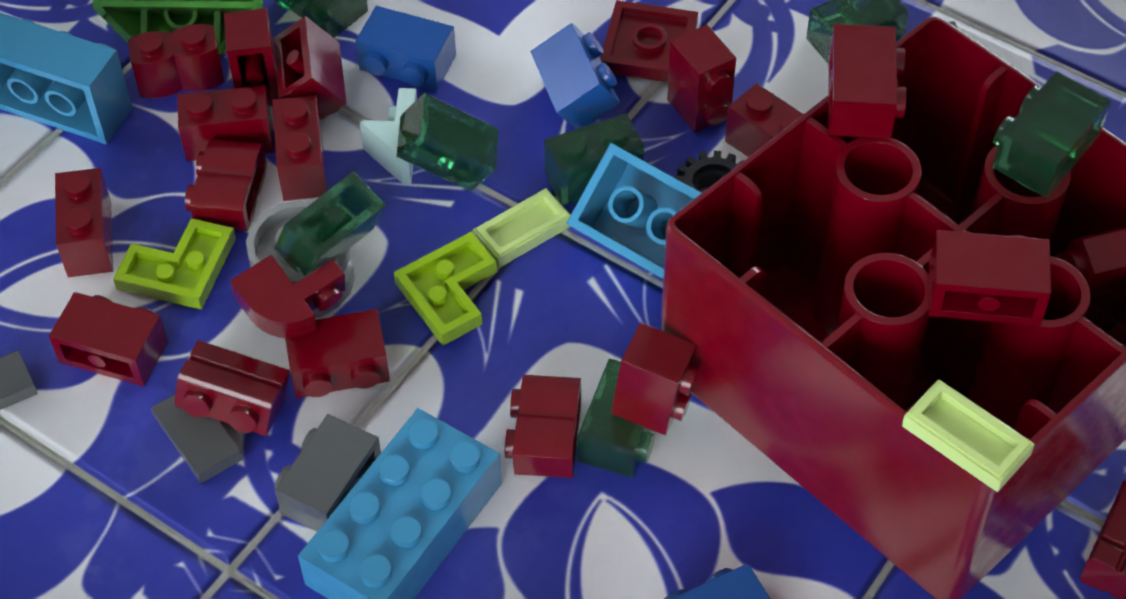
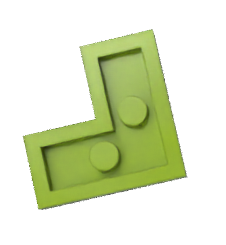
M191 218L174 253L131 243L113 277L116 290L202 310L236 240L234 229Z
M472 231L393 272L396 286L442 346L483 325L482 313L463 290L497 273V267L494 258Z

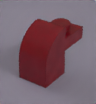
M269 255L230 280L234 298L249 319L262 331L280 338H298L316 331L313 310L317 308L319 311H324L340 300L342 297L341 292L345 291V273L334 259L292 284L274 257Z

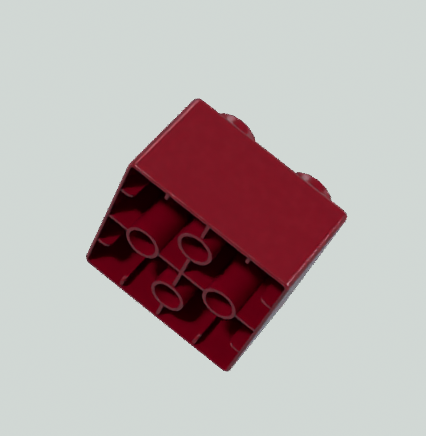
M929 17L896 42V48L905 49L903 79H897V86L906 87V107L904 118H895L891 139L828 135V96H826L668 220L666 226L660 330L697 345L692 365L699 367L697 378L691 390L694 396L935 599H962L1126 440V289L1090 298V289L1084 276L1068 262L1054 257L1056 254L1066 252L1068 244L1073 239L1126 226V142L945 19ZM965 230L971 233L1004 236L1022 235L1028 238L1049 239L1051 295L1041 326L928 316L929 260L936 231ZM938 379L1035 444L1031 456L999 492L987 486L902 427L904 415Z

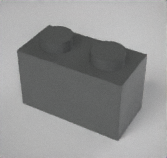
M327 414L317 429L312 428L308 432L302 443L301 453L292 466L287 465L277 477L275 493L281 515L317 532L381 454L379 437Z

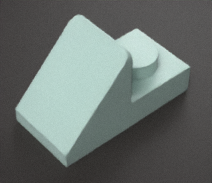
M399 88L397 106H389L388 121L363 120L360 122L364 150L402 184H411L419 122L416 89Z

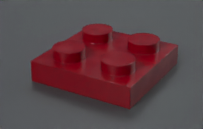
M616 0L603 47L604 53L601 55V62H604L615 75L668 82L670 41L697 28L698 12Z

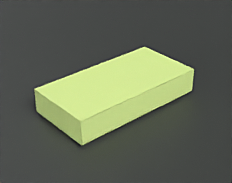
M545 188L473 229V234L494 258L497 267L500 268L570 228L571 226L566 223L571 214Z
M939 379L904 415L902 427L996 492H999L1031 456L1035 445Z

